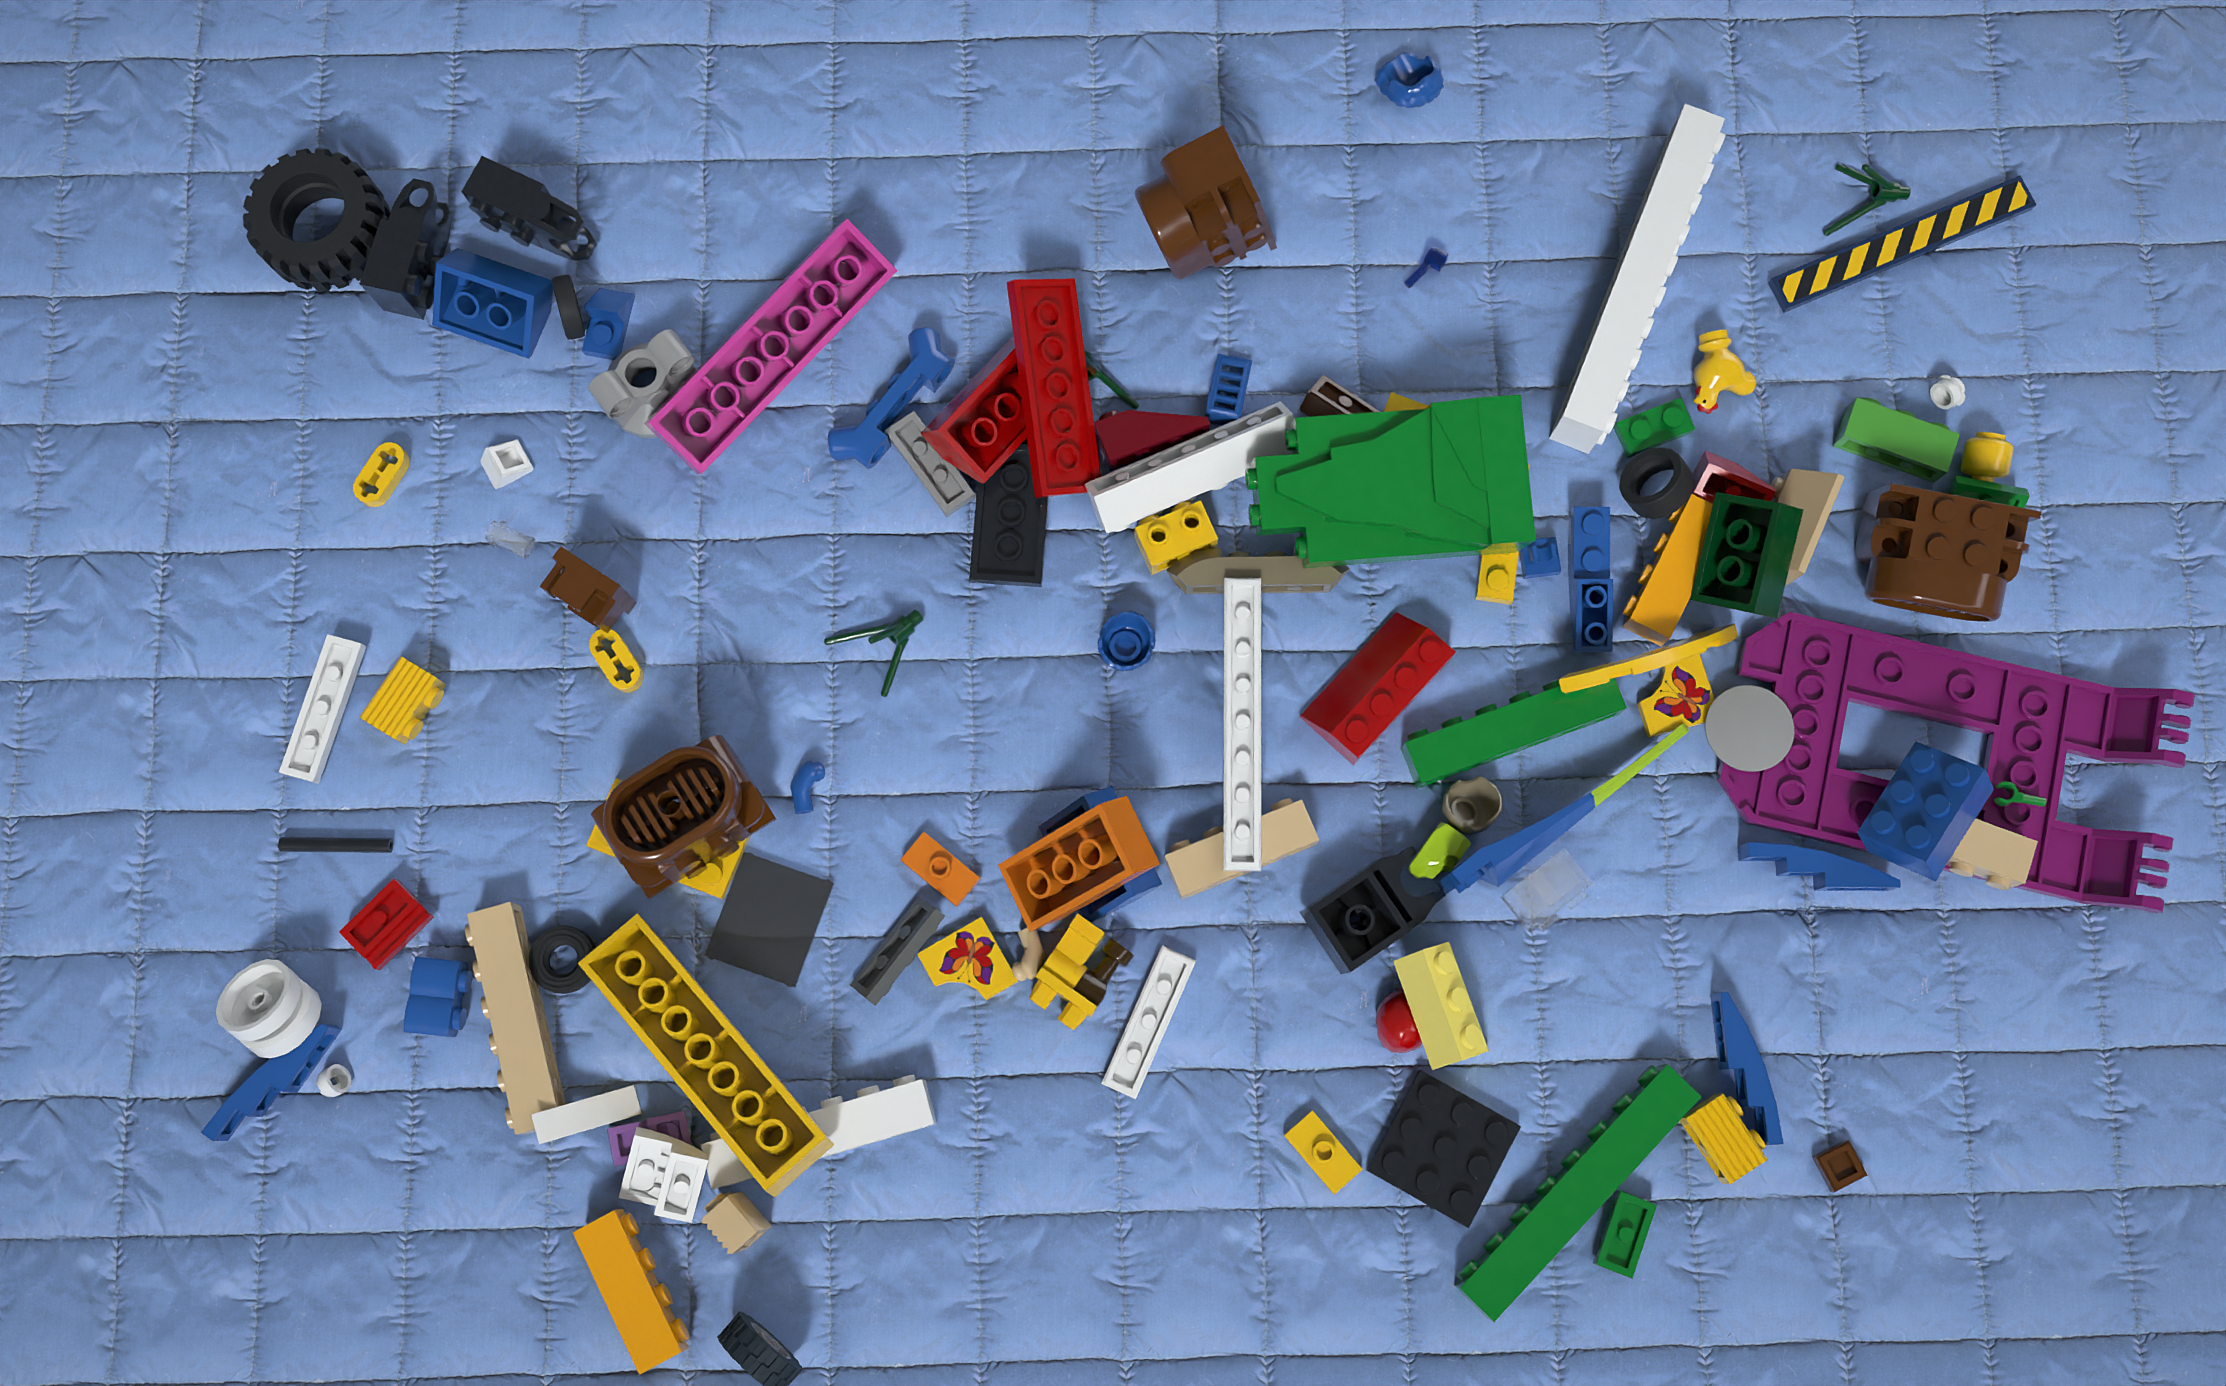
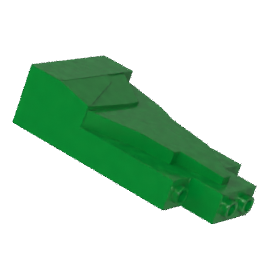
M1521 395L1477 397L1430 403L1425 409L1298 417L1290 424V429L1285 430L1286 450L1292 451V454L1255 457L1250 463V468L1245 470L1247 490H1252L1254 503L1249 504L1248 508L1250 526H1256L1257 536L1300 533V537L1295 539V552L1297 559H1302L1303 568L1516 553L1536 541Z

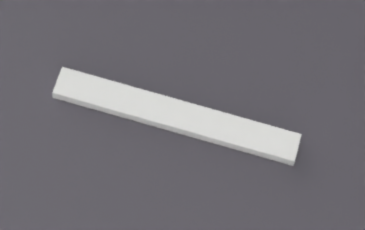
M1224 578L1223 871H1261V578Z

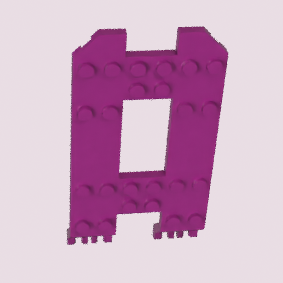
M1788 612L1743 641L1737 675L1772 683L1771 692L1785 703L1794 722L1792 746L1788 754L1775 766L1763 771L1747 772L1730 767L1720 760L1717 781L1746 824L1867 852L1857 832L1890 780L1836 768L1848 702H1853L1988 734L1983 768L1986 769L1994 790L1975 819L2038 841L2026 883L2014 888L2081 904L2132 908L2153 913H2163L2164 900L2162 898L2137 895L2136 891L2138 883L2157 889L2167 887V878L2149 873H2141L2140 869L2168 873L2170 864L2167 861L2142 858L2143 847L2153 848V850L2159 852H2170L2174 840L2172 837L2150 832L2093 829L2056 820L2067 753L2104 762L2160 764L2173 768H2183L2186 755L2180 751L2158 749L2159 739L2175 744H2185L2188 742L2189 733L2171 728H2161V726L2166 725L2188 729L2191 726V719L2184 715L2164 713L2165 704H2170L2178 708L2189 709L2194 705L2195 694L2178 689L2117 688L1793 612ZM2001 782H2011L2017 787L2018 792L2046 798V805L2042 807L2012 802L2010 805L2000 807L1994 803V799L2003 798L2007 800L2009 799V793L2005 789H1997L1995 786ZM1946 865L1943 871L1951 872L1949 870L1950 866ZM1974 874L1972 876V878H1977L1985 881L1987 880Z

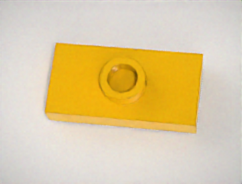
M1313 1110L1283 1135L1333 1195L1363 1170Z

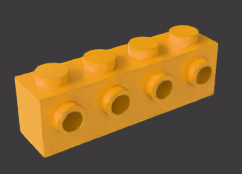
M1691 494L1677 511L1669 515L1668 521L1673 524L1668 534L1661 533L1653 548V552L1657 553V557L1653 565L1649 563L1645 565L1637 583L1642 585L1638 595L1632 594L1623 608L1622 614L1627 616L1622 625L1623 628L1659 646H1662L1671 638L1691 597L1712 511V503Z
M624 1209L613 1210L572 1232L639 1375L687 1350L689 1346L686 1340L690 1338L689 1332L682 1319H675L669 1306L673 1303L671 1294L667 1286L663 1282L659 1284L653 1272V1269L656 1268L654 1258L648 1248L642 1249L636 1237L639 1234V1227L632 1214H626Z

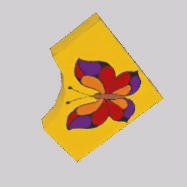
M1700 654L1661 667L1662 676L1658 688L1650 697L1637 704L1648 738L1671 733L1682 723L1687 728L1705 724L1707 712L1715 700Z
M982 917L917 953L935 987L947 983H964L976 989L987 1001L1018 983L1011 967Z

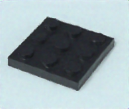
M1418 1070L1366 1171L1469 1228L1521 1126L1424 1071Z

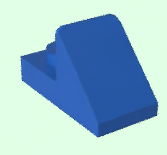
M599 288L586 302L584 309L590 319L582 347L585 355L615 360L621 354L635 299L634 294Z

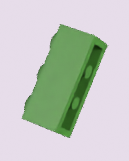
M1856 397L1844 410L1833 447L1935 483L1948 473L1960 434L1949 430V427L1942 423H1928L1917 419L1909 411L1892 410L1881 406V403L1875 399Z

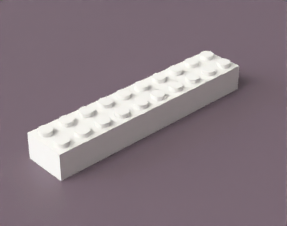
M1684 104L1666 138L1549 439L1589 454L1595 444L1602 445L1606 435L1610 434L1618 415L1614 412L1619 402L1623 401L1630 384L1627 379L1631 370L1634 371L1640 359L1642 350L1639 348L1643 339L1647 338L1652 328L1654 319L1651 317L1655 308L1659 307L1666 291L1664 284L1667 277L1671 276L1677 263L1678 256H1676L1679 246L1683 245L1689 232L1690 225H1688L1691 215L1695 214L1701 201L1702 195L1699 193L1703 184L1707 183L1713 170L1714 164L1711 162L1714 155L1718 154L1726 134L1720 131L1725 118Z

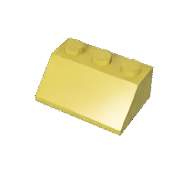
M1450 942L1429 947L1393 961L1432 1070L1489 1051Z

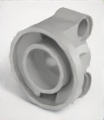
M667 329L654 336L649 343H640L623 351L609 365L607 371L599 374L590 382L588 390L606 415L625 432L642 438H658L644 423L696 371L693 364L695 358L673 329ZM648 369H657L656 378L649 386L637 388L631 385L633 379L639 373Z

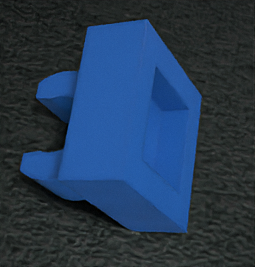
M1556 537L1536 539L1535 542L1519 551L1523 579L1553 576L1561 573Z

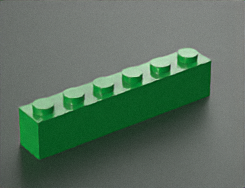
M1615 678L1609 679L1610 682L1568 693L1561 691L1559 680L1544 685L1542 687L1544 692L1531 696L1530 692L1526 691L1509 698V705L1497 709L1495 703L1476 710V717L1463 721L1462 716H1458L1441 723L1442 729L1429 733L1428 729L1425 728L1407 736L1408 741L1403 744L1401 751L1416 789L1618 716L1627 707Z

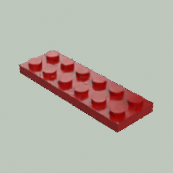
M1075 278L1011 280L1007 282V291L1035 498L1088 494L1085 483L1101 477Z

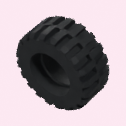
M308 148L297 150L296 155L291 157L287 153L277 158L279 162L271 167L268 164L262 170L264 175L259 180L255 178L249 187L253 191L252 195H246L243 205L248 212L243 215V227L247 230L246 237L250 245L256 250V253L281 278L289 283L293 282L297 287L306 290L312 289L313 286L317 291L331 290L330 285H335L338 289L349 286L348 281L351 279L361 280L380 220H388L391 213L388 203L383 199L384 195L367 173L356 162H352L348 156L339 152L332 154L329 149L321 148L315 149V153H311ZM335 198L344 200L342 218L331 233L312 242L293 241L295 222L306 207L322 199Z

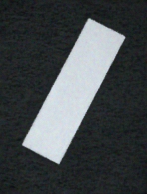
M632 1085L531 1114L538 1142L542 1144L642 1113L635 1087Z

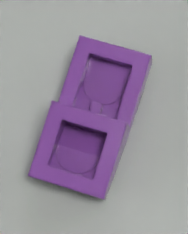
M685 1110L607 1129L614 1167L627 1164L636 1127L656 1131L691 1145Z

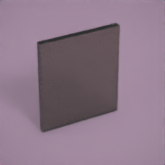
M744 852L704 956H707L710 960L716 959L784 983L787 987L796 988L834 883L829 879L824 880L755 856L751 852Z

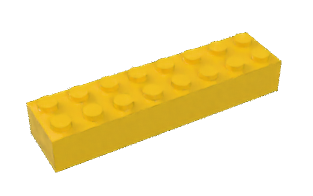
M638 913L578 962L579 966L767 1193L773 1197L779 1195L834 1146L829 1137Z

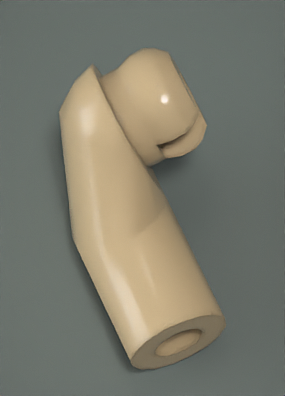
M1025 928L1018 932L1025 952L1021 961L1014 963L1012 966L1013 975L1018 981L1035 978L1045 959V952L1037 930L1029 932L1028 928Z

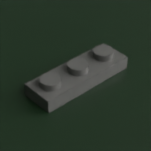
M919 896L850 983V986L876 1006L881 998L890 991L892 984L905 967L912 963L916 953L926 940L936 932L945 915Z

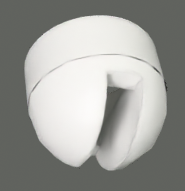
M334 1064L324 1069L317 1076L316 1085H318L321 1091L320 1093L326 1097H336L347 1092L352 1083L349 1071L339 1064ZM335 1078L337 1084L334 1086L330 1081V1079Z

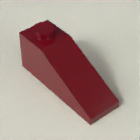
M1117 410L1100 416L1099 421L1094 422L1096 438L1108 468L1112 471L1209 432L1210 422L1208 417L1135 410H1126L1119 413Z

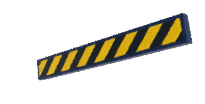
M2020 175L1770 279L1768 284L1783 313L2031 211L2037 204Z

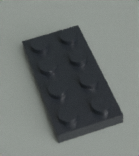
M1021 444L985 483L977 481L970 583L1042 587L1049 497L1035 498L1028 444Z

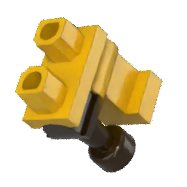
M1078 913L1056 948L1037 973V983L1029 997V1000L1043 1010L1047 1009L1056 995L1067 1001L1068 1004L1057 1020L1072 1031L1083 1023L1087 1016L1090 1019L1092 1018L1106 996L1107 984L1118 965L1126 967L1134 957L1122 945L1109 939L1103 947V953L1106 957L1097 968L1092 971L1085 966L1104 939L1105 933Z

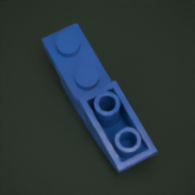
M1571 507V544H1568V580L1574 651L1613 652V579H1610V507Z

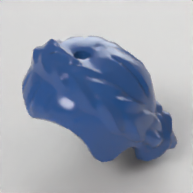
M1402 52L1394 57L1392 62H1386L1376 72L1374 79L1383 95H1386L1397 106L1406 108L1422 107L1426 103L1432 102L1440 95L1441 89L1444 87L1442 70L1429 55L1425 59H1419L1414 53Z

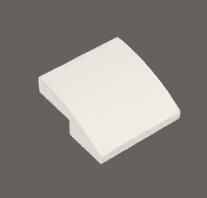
M636 1127L619 1198L656 1206L654 1212L656 1216L692 1223L709 1155L671 1136Z

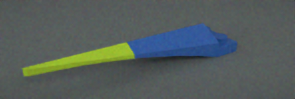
M1682 723L1631 765L1592 792L1549 817L1509 837L1479 849L1436 884L1440 889L1442 888L1445 894L1453 889H1456L1460 894L1479 879L1499 887L1690 730Z

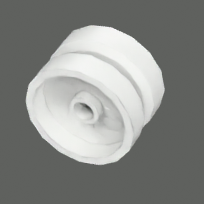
M265 959L252 963L238 972L226 985L218 999L216 1016L220 1026L257 1056L275 1058L285 1055L298 1047L312 1033L320 1018L322 1004L319 994L279 960Z

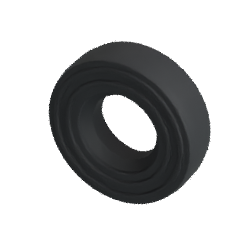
M570 275L556 276L552 278V285L565 336L568 340L582 338L585 336V329L572 278Z
M558 926L549 929L541 934L532 945L529 954L531 974L542 988L550 992L568 994L578 991L591 981L578 962L592 952L596 946L589 935L577 928ZM568 945L577 953V965L570 973L557 974L550 965L551 954L556 948Z

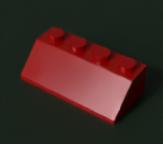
M1014 337L1007 341L920 433L943 460L980 483H985L1027 438Z
M1396 612L1300 715V718L1354 766L1446 666L1456 652L1428 627Z

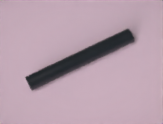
M280 837L278 849L280 852L391 853L393 850L392 838Z

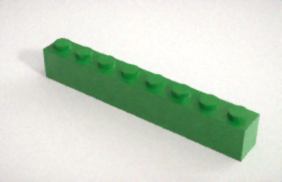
M1668 1064L1658 1065L1656 1068L1650 1065L1637 1079V1082L1640 1084L1631 1095L1626 1092L1616 1100L1611 1107L1615 1111L1606 1122L1601 1119L1591 1127L1586 1134L1589 1138L1587 1143L1580 1150L1574 1147L1560 1162L1563 1166L1561 1171L1554 1178L1551 1175L1544 1178L1534 1190L1538 1194L1528 1206L1525 1203L1518 1206L1509 1217V1220L1512 1222L1502 1234L1499 1231L1492 1234L1483 1245V1248L1486 1250L1485 1253L1476 1262L1470 1259L1458 1271L1457 1276L1460 1279L1454 1286L1487 1319L1495 1322L1702 1097Z

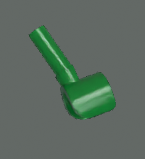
M2005 781L1995 786V788L2005 789L2009 793V799L2007 800L2003 798L1994 799V803L2000 807L2010 805L2012 802L2042 807L2046 805V798L2018 792L2017 787L2011 782Z

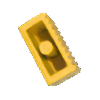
M400 656L359 718L405 745L409 739L413 740L423 728V721L421 720L425 718L429 708L434 709L439 705L444 696L442 689L445 688L446 684Z
M1717 1093L1689 1110L1679 1122L1683 1125V1128L1687 1131V1134L1691 1137L1701 1155L1705 1158V1161L1718 1177V1180L1722 1184H1732L1768 1160L1762 1151L1766 1146L1760 1135L1754 1129L1748 1130L1740 1119L1744 1114L1736 1100L1731 1096L1726 1098L1723 1093Z

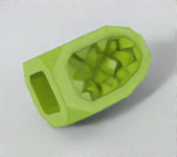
M1440 822L1408 866L1409 872L1417 879H1433L1440 872H1451L1471 843L1464 835L1450 825Z

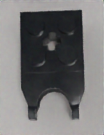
M481 156L461 192L470 203L469 208L480 217L479 222L484 227L496 233L501 229L509 233L510 237L521 245L529 247L531 243L567 259L578 261L590 258L597 243L590 231L584 227L585 223L577 210L551 196L543 183ZM579 235L586 237L588 244L584 250L574 252L569 249L568 241L577 240Z
M414 178L403 187L393 204L389 219L380 220L359 283L384 311L424 320L427 309H430L434 302L433 289L435 286L436 262L444 257L452 223L449 206L447 203L437 202V195L431 182ZM419 188L426 189L428 191V198L425 203L420 207L412 205L410 202L411 193ZM436 209L443 211V218L439 223H436Z
M1413 846L1406 848L1397 855L1373 861L1299 912L1340 974L1352 972L1410 932L1411 929L1422 923L1433 906L1446 896L1442 888L1424 897L1411 896L1403 889L1400 882V874L1410 858L1417 853ZM1357 914L1360 920L1356 923L1358 930L1356 927H1351L1349 915Z

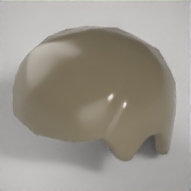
M1477 776L1468 781L1458 780L1444 794L1442 798V812L1452 828L1465 834H1476L1487 830L1502 812L1503 798L1497 786L1484 777Z

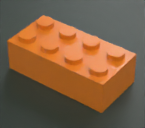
M1126 795L1095 806L998 864V867L1029 932L1060 921L1160 865V862Z

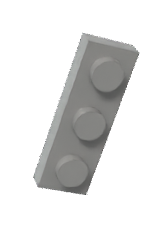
M915 411L887 428L885 432L947 518L975 499L976 496L956 467L943 460L920 434L926 426Z

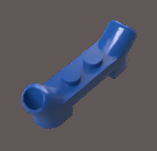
M923 327L913 330L908 335L911 363L903 373L899 371L893 376L888 384L889 390L881 400L877 398L870 404L866 411L867 417L860 425L831 428L828 432V445L833 459L836 461L856 459L867 469L872 468L891 447L887 435L884 434L885 430L890 427L922 386H926L934 393L938 390L951 373L955 360L941 351L940 337L937 331L929 327Z

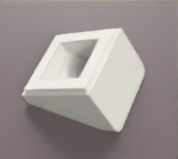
M518 439L487 447L481 457V464L495 489L508 485L532 472L534 469Z

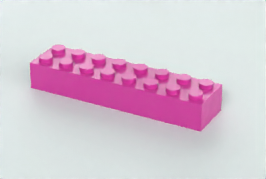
M848 219L840 222L644 424L696 474H702L898 270Z

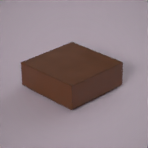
M1844 1140L1812 1156L1830 1192H1836L1868 1176L1849 1140Z

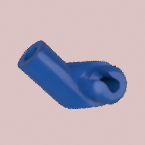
M804 762L794 775L790 783L795 814H805L814 811L810 788L815 781L818 782L825 777V768L822 763Z

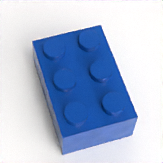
M1915 741L1857 832L1867 852L1936 882L1994 790L1987 771L1981 766Z

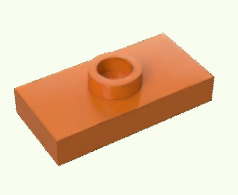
M925 832L919 836L900 859L901 862L957 908L981 880L979 876Z

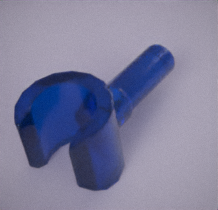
M1436 247L1431 248L1425 256L1423 263L1404 284L1410 289L1430 267L1440 272L1448 259V253Z

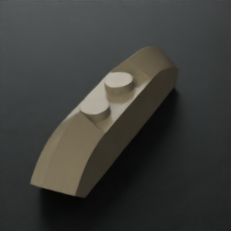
M1293 547V556H1286V553L1282 551H1272L1265 553V556L1250 557L1248 552H1232L1229 554V557H1222V548H1211L1192 553L1170 566L1166 572L1176 586L1185 594H1224V578H1261V593H1329L1350 568L1346 565L1303 568L1302 559H1297L1295 547Z

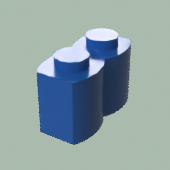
M415 957L410 978V995L404 1016V1032L445 1037L457 1036L458 1030H462L466 1022V1008L462 1007V998L464 992L467 993L470 990L472 983V971L468 970V962Z

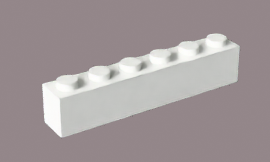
M1281 401L1085 483L1097 520L1106 533L1123 531L1131 523L1154 514L1160 515L1164 509L1184 501H1193L1197 495L1209 490L1224 488L1230 481L1245 476L1246 468H1250V463L1255 457L1292 454V451L1286 450L1285 430L1290 429V424L1294 420L1292 412Z
M915 1074L893 1080L894 1087L880 1091L878 1085L856 1091L858 1098L843 1102L842 1096L821 1101V1109L809 1112L808 1114L834 1143V1146L820 1158L937 1124L926 1080L920 1079L916 1081ZM717 1132L710 1134L711 1142L700 1144L702 1152L709 1155L706 1169L712 1190L754 1178Z

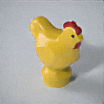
M1726 329L1711 331L1698 336L1700 343L1698 349L1704 352V359L1694 369L1693 376L1697 388L1695 389L1696 398L1693 402L1697 404L1698 411L1710 414L1712 410L1718 408L1716 401L1719 392L1727 390L1739 396L1749 395L1756 388V378L1750 371H1745L1740 358L1728 350L1732 340L1728 337Z

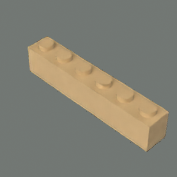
M507 902L468 913L469 924L465 925V935L469 945L474 946L477 960L473 961V971L477 981L482 982L485 996L481 997V1007L484 1016L487 1019L490 1018L493 1033L489 1034V1044L493 1054L498 1055L501 1069L497 1071V1080L501 1091L506 1092L509 1106L505 1108L507 1124L510 1129H514L515 1135H526L536 1132L531 1114L566 1105L539 984L533 978L529 968L531 948L521 905Z

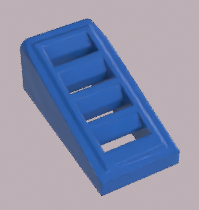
M1218 354L1205 411V417H1208L1210 423L1225 425L1241 418L1252 360ZM1223 365L1243 368V373L1222 371ZM1220 378L1241 381L1240 386L1221 383ZM1218 390L1238 393V397L1219 395L1217 392ZM1215 401L1236 405L1235 410L1215 406Z

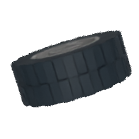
M738 1312L717 1336L719 1343L725 1351L763 1386H789L802 1371V1366L793 1354L760 1323L743 1312Z

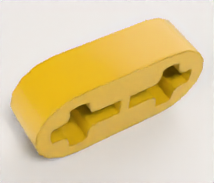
M393 442L379 445L355 479L353 484L355 497L369 507H379L385 504L409 468L410 458L407 452ZM389 455L391 457L395 456L398 462L394 465L392 463L387 464L384 460ZM370 485L376 486L379 490L376 494H368L365 488Z
M600 629L592 634L589 640L590 652L609 682L616 689L624 693H631L637 690L643 683L644 673L625 641L612 629L608 633ZM605 638L610 642L615 640L611 645L616 654L613 658L604 650L599 652L603 647L601 641ZM620 663L629 671L634 669L630 674L632 680L628 683L624 680L618 681L622 676L617 668V665Z

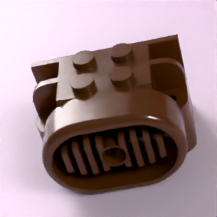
M1224 125L1168 153L1160 163L1164 174L1137 187L1135 190V198L1172 274L1178 280H1182L1210 265L1217 268L1229 264L1237 257L1243 260L1247 258V252L1257 250L1266 243L1271 251L1277 248L1261 201Z
M1893 483L1869 492L1865 496L1856 542V556L1863 565L1869 567L1864 595L1874 603L1914 612L1966 621H1996L2001 616L2007 583L2016 577L2021 557L2029 551L2030 545L2024 543L2028 522L2040 519L2042 511Z
M714 735L695 746L680 747L664 754L621 781L613 789L607 801L599 805L591 813L593 820L619 863L625 867L631 879L640 885L648 899L653 898L686 876L688 879L700 875L707 869L706 864L718 856L720 859L730 856L739 849L738 843L776 820V817L733 748L722 735ZM674 799H680L678 811L674 814L666 815L665 809L667 804Z

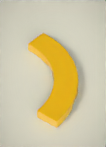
M1734 623L1700 631L1686 639L1646 653L1569 673L1559 679L1561 691L1568 693L1610 682L1609 679L1629 674L1637 675L1705 653L1709 647H1719L1736 639L1738 636L1736 625Z

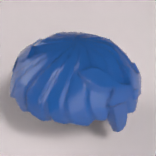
M1131 610L1114 614L1100 630L1098 652L1103 661L1112 669L1122 672L1137 669L1148 662L1152 656L1156 642L1154 630L1142 614Z

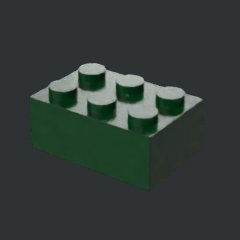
M1716 492L1690 600L1777 618L1803 509L1779 502Z

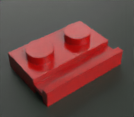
M392 879L339 933L363 958L367 959L375 970L380 971L434 916L423 907L399 880Z

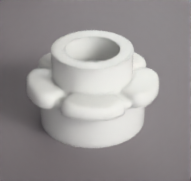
M1949 375L1938 377V382L1930 389V396L1933 402L1942 409H1949L1963 404L1965 401V387L1962 381L1955 377L1951 378Z

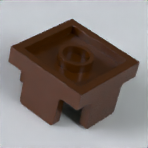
M561 546L552 557L556 562L555 566L540 585V588L553 598H559L568 604L570 611L606 633L610 631L623 612L629 614L637 603L621 585Z

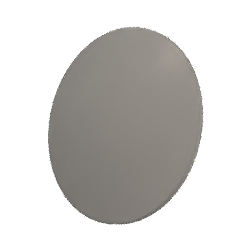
M1742 685L1724 691L1713 701L1706 715L1705 732L1711 749L1721 761L1741 771L1757 772L1775 766L1788 754L1794 739V722L1789 709L1777 695L1762 687Z

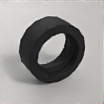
M1658 447L1644 451L1626 465L1620 476L1619 489L1622 497L1634 512L1644 518L1656 519L1672 514L1688 500L1693 491L1694 477L1690 468L1679 454L1672 449ZM1674 470L1671 480L1661 491L1650 496H1640V490L1651 476L1660 471Z

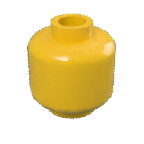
M1976 432L1975 437L1967 439L1964 443L1960 470L1964 474L1972 476V479L1988 482L2005 478L2010 473L2014 447L2010 442L2006 441V435Z

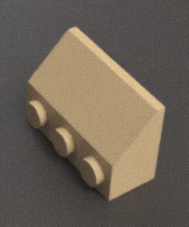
M1790 469L1783 476H1776L1770 486L1775 488L1776 492L1771 501L1803 509L1785 586L1805 574L1845 478L1844 476L1837 473Z

